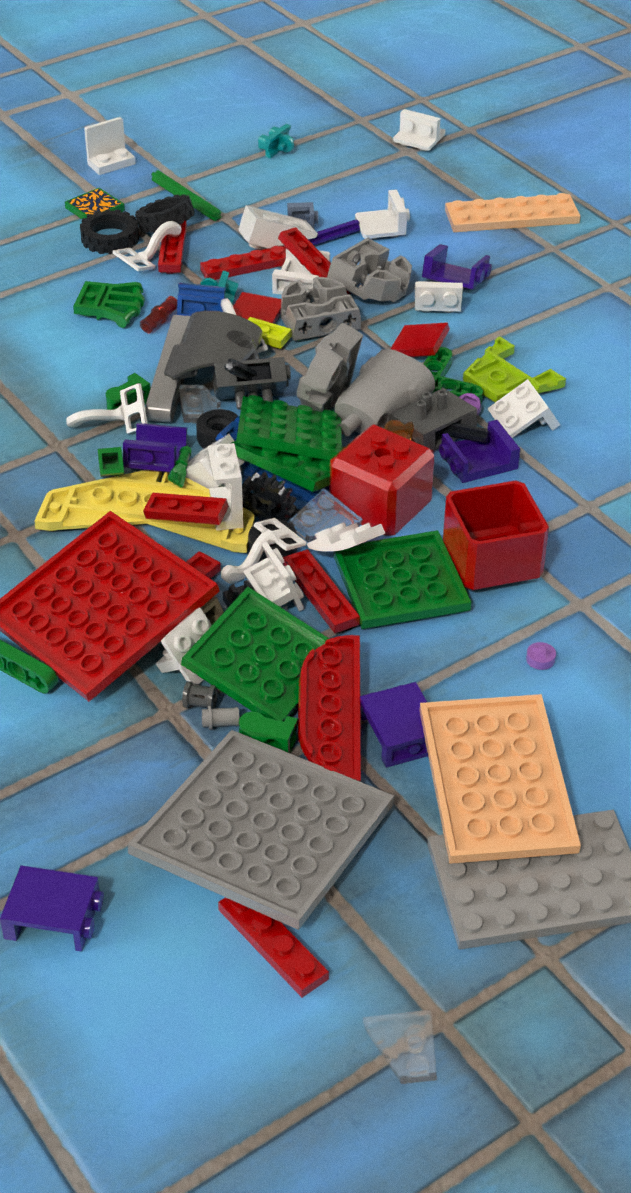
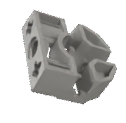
M366 238L333 257L327 278H333L343 283L348 292L363 300L369 298L378 301L390 300L395 302L406 295L412 265L401 255L391 262L388 261L390 249Z
M315 277L313 278V288L308 289V293H306L301 280L294 281L285 286L281 299V319L287 328L292 329L294 341L332 334L341 323L355 330L361 329L360 310L350 294L347 295L346 287L343 283L333 278ZM331 319L329 324L325 326L320 325Z
M341 323L332 334L327 335L315 347L316 355L306 375L300 377L297 397L300 399L301 405L309 406L313 410L321 412L331 409L332 401L337 402L341 394L351 384L363 334Z

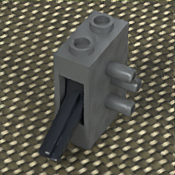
M284 357L244 361L230 358L228 362L214 363L212 380L215 401L236 400L238 410L241 409L243 396L256 395L263 397L265 401L273 402V396L283 395L285 387L289 385L288 380L291 379L290 366L285 365Z
M445 388L432 394L424 392L422 393V399L390 414V432L433 451L439 449L442 434L448 433L453 441L460 438L486 443L489 437V431L486 428L477 427V408Z

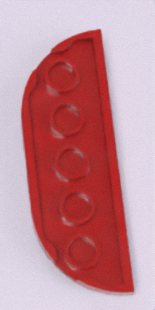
M344 635L330 638L322 646L315 650L312 649L303 662L299 677L298 738L301 749L308 761L360 782V636Z

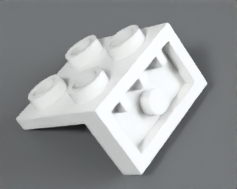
M121 117L84 128L87 162L98 175L136 164L135 156L125 148L124 125Z
M528 379L488 408L493 418L500 422L512 438L537 420L542 425L547 423L552 431L560 426L556 417Z

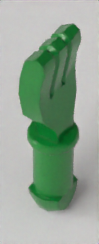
M189 446L181 447L178 460H176L175 466L171 469L168 476V481L173 482L179 488L184 486L186 478V468L188 467V460L192 452Z

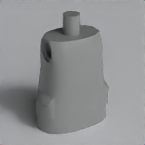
M382 349L375 357H371L361 366L359 376L341 394L335 404V412L341 418V423L339 424L341 426V433L345 436H350L354 431L361 434L373 424L387 429L390 426L391 413L422 399V393L424 392L433 393L435 380L430 370L421 362L392 349Z

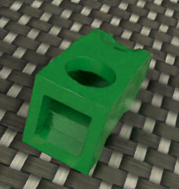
M136 373L127 377L128 382L119 387L109 388L106 391L107 410H114L121 406L120 391L138 383L141 384L142 391H144L143 399L145 405L151 389L150 383ZM136 389L127 392L128 405L137 401Z
M121 447L97 449L100 477L124 474Z
M246 712L239 718V733L291 753L298 738V718L286 716L283 722L266 718L258 712Z

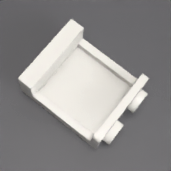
M286 249V260L281 270L275 269L272 273V293L282 295L285 286L297 280H301L306 293H308V289L313 288V278L319 276L312 275ZM320 251L330 262V252Z
M233 443L208 446V456L214 483H225V487L209 488L210 497L227 498L229 505L221 524L215 525L216 531L243 528L242 476L235 445Z

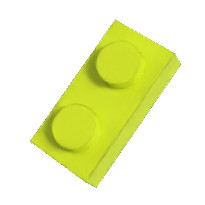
M252 317L248 318L249 321L261 328L262 338L266 345L281 349L292 337V329Z

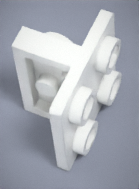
M404 109L400 112V131L393 137V142L400 143L402 146L416 147L421 151H429L445 135L446 130L440 128L441 118Z
M267 542L263 543L262 547L267 558L244 570L243 573L246 579L253 586L254 591L279 607L292 601L300 612L304 609L300 600L304 598V595L298 584H293V581L297 580L294 572L289 565L283 566L285 562L277 548L272 550Z
M201 608L196 609L161 640L165 648L163 651L164 656L156 663L161 673L180 670L186 681H192L194 685H199L204 679L182 666L181 661L182 657L212 626Z

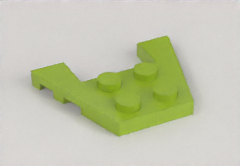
M501 336L495 339L494 345L492 347L489 346L481 358H477L463 372L464 382L479 385L483 389V395L494 402L500 400L527 379L538 393L565 387L566 378L552 369L532 378L505 361L504 358L514 354L515 345Z

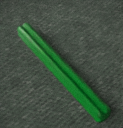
M161 171L152 172L153 182L173 195H189L194 209L213 221L221 219L220 209Z

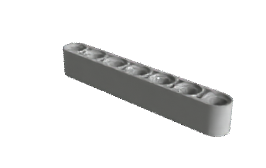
M173 315L146 403L147 421L173 422L184 379L172 380L171 377L165 376L164 371L173 346L181 343L190 316Z

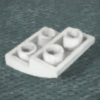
M345 522L316 533V539L307 543L309 549L316 551H339L386 533L382 524L371 527L367 523L358 527L357 523L346 527Z

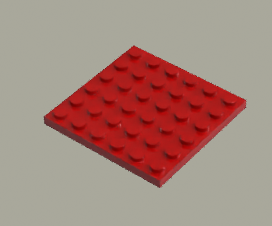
M109 511L0 598V631L33 658L51 667L58 678L90 702L161 642L182 620L196 609L201 608L220 590L216 582L112 511Z

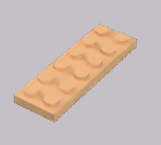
M565 193L549 196L537 195L534 197L517 196L506 199L498 197L491 200H456L445 203V212L453 232L580 223V214L570 194Z

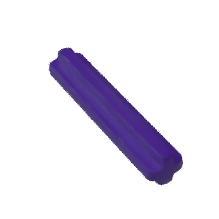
M356 219L318 231L316 238L308 240L315 246L360 231V222Z

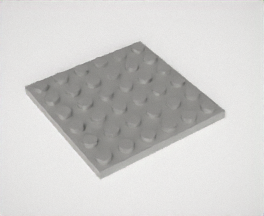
M231 730L127 844L128 854L299 930L394 805V795L335 771H329L320 765Z

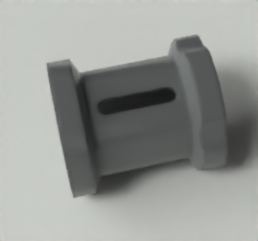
M187 681L182 695L183 707L189 708L191 705L207 708L211 706V709H215L218 689L214 685L210 687L194 685L192 681ZM195 695H203L205 698L196 697Z

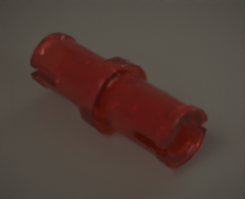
M169 296L162 304L153 307L151 313L140 321L141 329L146 333H151L160 323H165L169 318L168 316L177 310V299Z

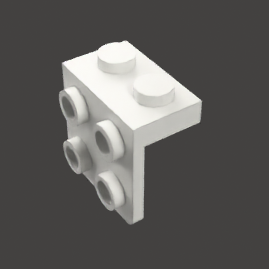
M388 190V210L359 212L355 214V220L357 219L360 222V232L365 239L373 240L388 236L397 237L399 235H406L407 222L410 221L409 209L405 208L404 199L400 197L398 191Z
M415 282V310L423 312H461L463 283Z

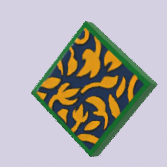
M96 188L65 201V208L80 219L87 218V215L95 214L96 211L103 212L107 209H111V211H125L124 203L101 188Z

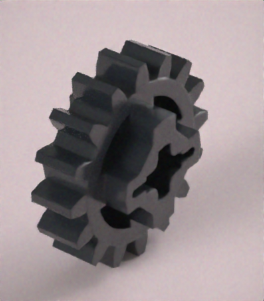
M255 472L242 484V502H246L244 508L250 510L254 517L258 516L259 521L272 518L288 521L297 507L294 505L296 497L290 496V493L293 491L292 488H285V481L278 482L276 475L269 478L266 472H263L261 476Z

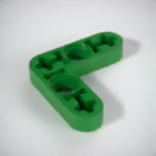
M439 347L435 355L427 357L423 365L430 370L434 377L435 389L433 393L442 388L452 389L450 392L458 397L466 393H472L482 403V387L445 377L452 365L453 353L450 349Z

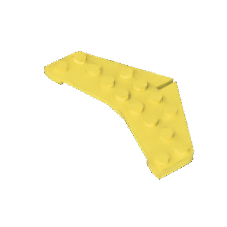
M142 470L49 491L36 516L35 528L47 531L89 528L109 511H112L131 525L149 524L232 552L247 553L249 544L248 534L255 523L254 514L244 507L243 528L216 531L214 524L146 519L143 510L153 492L210 497L209 489L187 477L185 478L184 486L179 488L173 482L168 481L170 472H164L162 481L159 482L162 471Z

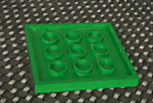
M256 395L243 396L236 442L330 461L342 450L341 426H339L341 418L337 416L336 412L331 410H323L321 412L313 410L306 405L296 407L288 405V403L281 400L271 402L265 401Z
M236 441L230 443H234L237 457L312 492L330 485V461L237 443Z
M438 530L363 542L348 549L333 551V557L353 608L360 616L361 629L471 610V600Z
M247 587L182 657L181 665L211 685L216 686L217 689L252 712H258L266 718L284 722L286 716H290L298 707L299 677L306 656L312 649L315 650L325 644V641L329 638L250 587Z

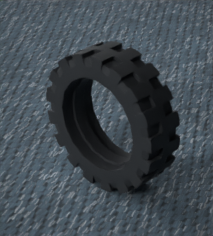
M182 194L181 196H168L162 200H155L154 203H148L135 212V217L141 232L147 233L150 231L152 233L168 221H174L179 225L184 223V221L194 216L195 211L190 196Z
M111 209L103 212L96 211L95 214L87 215V218H83L80 223L81 243H83L85 248H89V251H97L99 254H113V250L133 248V245H136L139 240L138 221L134 215L130 216V213L126 211L124 213L121 210L111 211ZM111 228L122 230L120 233L111 235L96 233L100 230Z

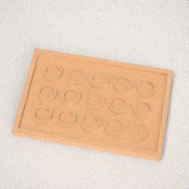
M542 694L420 703L419 711L449 864L579 853L581 845Z

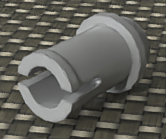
M208 706L207 709H202V727H208L209 730H212V727L239 726L238 707L211 709V706Z

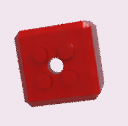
M377 425L369 426L330 460L329 505L331 511L361 525L369 523L371 527L382 524L386 533L383 535H396L432 500L433 450Z
M515 480L450 491L446 496L443 542L464 587L469 590H476L540 578L544 571L549 526L525 483Z

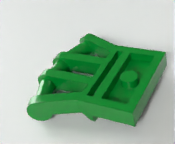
M85 281L73 305L74 314L87 317L96 316L97 320L104 317L115 321L119 327L125 328L133 317L139 316L141 307L145 303V298L142 295V284L139 282L109 284Z

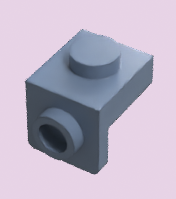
M313 202L287 203V216L306 220L314 229V224H318V211H314Z

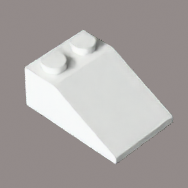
M247 205L245 206L238 229L249 243V246L255 249L282 246V242L278 239L281 231L294 227L307 239L316 238L318 234L306 220Z

